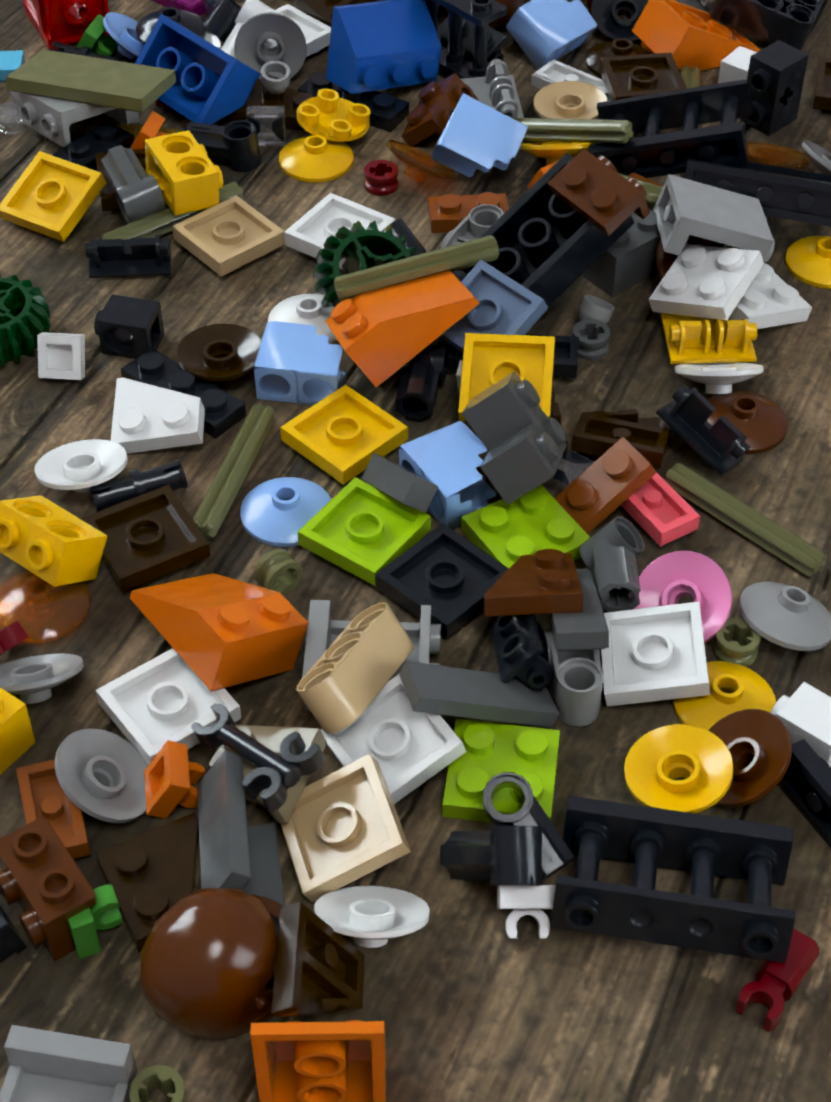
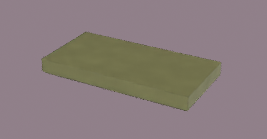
M44 49L5 77L7 90L141 113L176 83V73L172 69Z

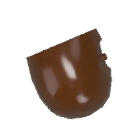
M204 888L182 897L157 920L141 950L140 980L142 990L156 1016L191 1037L234 1038L250 1032L251 1023H267L275 1016L271 1013L273 989L265 991V987L274 973L277 938L274 921L269 914L279 919L280 907H283V905L266 897L250 895L238 888Z

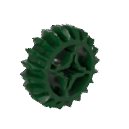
M359 220L352 225L350 230L342 226L338 229L335 236L331 235L326 239L323 245L324 248L320 249L316 256L318 265L313 270V277L319 281H317L314 288L315 293L325 295L321 301L322 308L335 307L341 302L334 289V279L341 276L339 270V261L341 259H346L349 264L347 269L349 273L415 256L418 253L417 247L406 248L404 246L407 240L406 234L399 236L398 239L392 236V225L386 227L383 232L378 230L376 221L369 223L367 230H365Z
M0 274V366L2 368L5 362L14 361L20 363V357L23 355L34 356V349L38 348L37 335L41 332L50 333L49 328L51 324L49 318L51 315L44 295L39 287L32 286L30 280L19 281L17 275L3 278Z

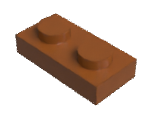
M485 192L478 195L457 196L445 194L428 197L431 233H444L454 230L470 213L471 209L482 204L495 205L505 213L509 209L506 193L495 194Z
M622 437L554 499L589 534L657 472Z
M55 759L16 768L26 825L41 817H45L73 859L91 855L82 810L67 797L61 788L55 772Z

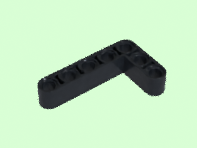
M713 0L709 13L715 21L768 44H773L780 40L801 50L816 21L824 0Z

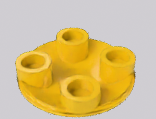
M325 88L318 90L317 97L309 98L298 106L296 118L300 126L312 135L323 136L326 140L345 142L359 139L368 132L371 112L368 106L339 98V94L335 90Z

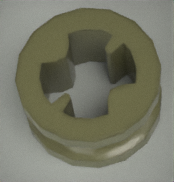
M279 548L266 553L259 560L253 575L255 581L260 586L280 592L285 596L296 588L301 581L303 567L296 560H293L292 556L285 549Z
M727 619L723 628L715 635L713 643L714 656L718 661H726L747 667L753 664L757 658L761 636L752 630L744 619Z
M155 1065L147 1067L138 1073L131 1082L129 1090L130 1102H153L150 1101L149 1092L160 1088L161 1092L167 1095L168 1102H188L183 1078L176 1070L169 1066Z

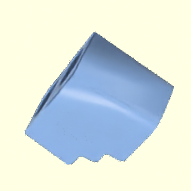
M531 0L515 12L506 25V29L535 68L539 70L551 60L557 61L580 47L598 25L580 0L572 2L567 0Z
M463 93L432 151L431 157L467 177H472L476 169L488 173L493 166L502 171L507 170L512 157L514 159L528 126Z
M279 321L267 322L254 364L257 399L315 405L346 384L347 371L345 373L343 370L340 371L339 368L343 347L339 344L328 343L329 337L327 335H317V327L315 325Z
M462 421L455 422L400 445L399 465L439 486L428 507V511L440 525L444 524L450 529L460 526L462 516L489 505L486 501L497 494L476 470L483 462L479 454L488 450L482 441Z

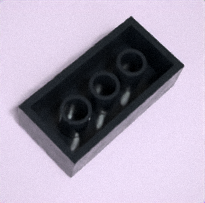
M568 153L553 165L479 237L482 238L490 235L494 236L499 248L498 258L487 262V264L544 299L547 307L634 224L632 215H630L610 236H607L551 192L548 182L573 159ZM475 266L452 273L461 282Z

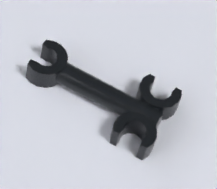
M214 703L211 706L218 721L215 725L203 727L197 722L191 725L194 734L202 746L216 748L224 745L257 767V769L245 776L242 786L248 797L252 800L260 792L267 789L260 797L267 810L271 813L278 810L285 803L288 791L286 787H293L301 776L316 772L325 761V757L316 743L310 746L306 752L302 753L306 745L300 733L296 731L289 734L280 745L281 756L236 728L227 707L222 704Z

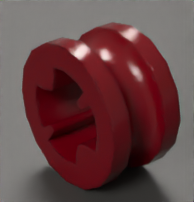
M375 160L365 166L364 187L368 193L385 196L397 190L398 167L393 162Z

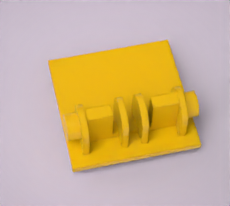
M660 313L671 364L756 362L757 360L752 340L757 339V324L749 323L748 319L731 320L729 318L726 321Z

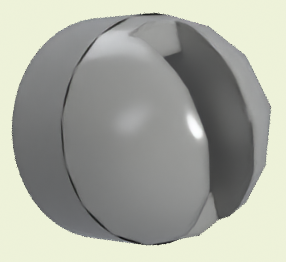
M281 61L265 63L261 68V82L264 89L271 94L284 92L290 83L289 66Z
M584 295L578 310L579 321L592 319L607 325L615 307L601 298Z

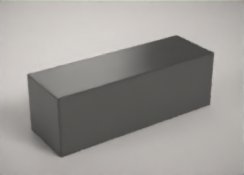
M373 453L361 478L403 504L424 513L427 512L439 487L403 466Z

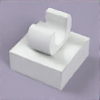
M41 332L37 335L38 378L82 380L85 378V334Z
M556 885L497 886V909H513L505 920V932L508 938H517V922L524 915H530L536 919L538 938L548 937L550 921L541 909H553Z

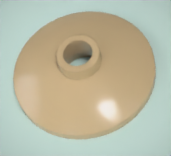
M561 81L540 89L534 97L533 105L535 112L543 119H598L597 103L606 102L607 97L601 89L592 84L580 81Z

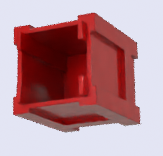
M23 0L25 14L48 50L50 48L58 50V48L52 47L54 41H60L67 45L79 42L85 30L98 14L105 17L109 13L108 0Z

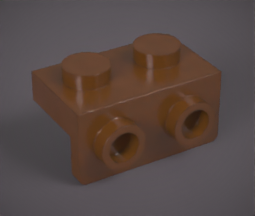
M456 73L437 84L434 81L430 82L419 93L420 101L407 116L408 124L401 137L412 147L436 132L441 136L462 94L464 93L478 100L477 97Z
M584 148L548 182V186L555 196L607 236H610L633 212L642 219H645L650 214L645 201L647 193L643 186L633 177L625 179L619 175L615 166L606 157L600 155L596 158Z
M41 817L0 838V892L8 905L18 901L24 911L23 914L19 915V920L31 944L35 947L43 943L53 960L57 961L75 951L67 919L95 905L97 899L94 890L49 821L45 817Z

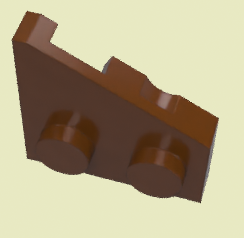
M543 549L535 552L534 555H522L484 594L485 616L583 612V591L571 553H563L556 549Z

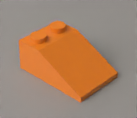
M649 0L632 29V32L642 40L640 45L646 51L652 54L671 52L678 69H682L685 66L689 68L696 66L700 71L720 67L721 61L739 46L755 52L761 51L740 31L715 21L709 12L675 0Z
M450 270L357 294L352 299H345L334 307L331 316L325 322L345 352L377 388L480 303Z
M215 573L132 590L130 595L132 602L210 691L293 670L309 623L280 592Z
M350 1020L346 1022L288 1021L251 1023L250 1037L259 1102H386V1039L384 1021Z

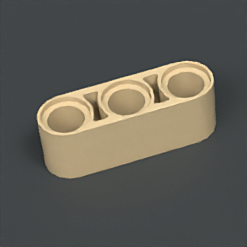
M377 603L358 614L296 686V691L327 734L341 731L356 721L414 648L412 640L388 603Z

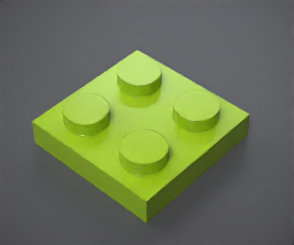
M355 477L298 531V545L375 586L376 573L419 542L431 530V516L403 504L385 492Z
M539 485L508 505L501 499L461 517V531L468 539L507 568H510L522 555H534L535 552L543 549H556L563 553H571L573 561L582 558L579 551L580 545L590 538L542 485Z
M456 719L454 733L462 741L466 753L448 765L442 817L492 823L487 818L483 807V791L486 784L495 775L503 772H514L523 776L529 782L534 797L551 821L560 730ZM502 788L494 794L492 803L498 812L512 815L523 807L524 799L516 789Z

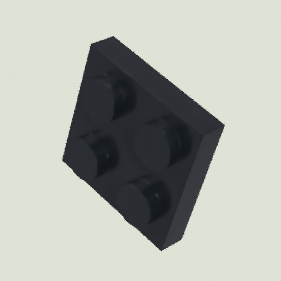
M441 524L376 573V588L419 619L421 617V605H431V624H441V635L448 638L484 609V594L509 568L446 525Z

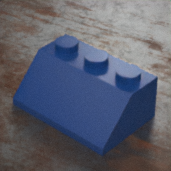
M387 0L334 6L326 79L351 94L432 81L436 82L442 45L425 0Z
M163 14L157 20L135 64L175 70L176 83L161 95L158 100L194 123L209 125L243 107L261 73Z

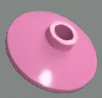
M674 551L652 561L639 576L641 589L639 592L640 604L634 609L678 604L683 596L689 595L694 598V602L699 601L704 643L712 639L725 625L732 607V590L726 574L711 558L694 551Z

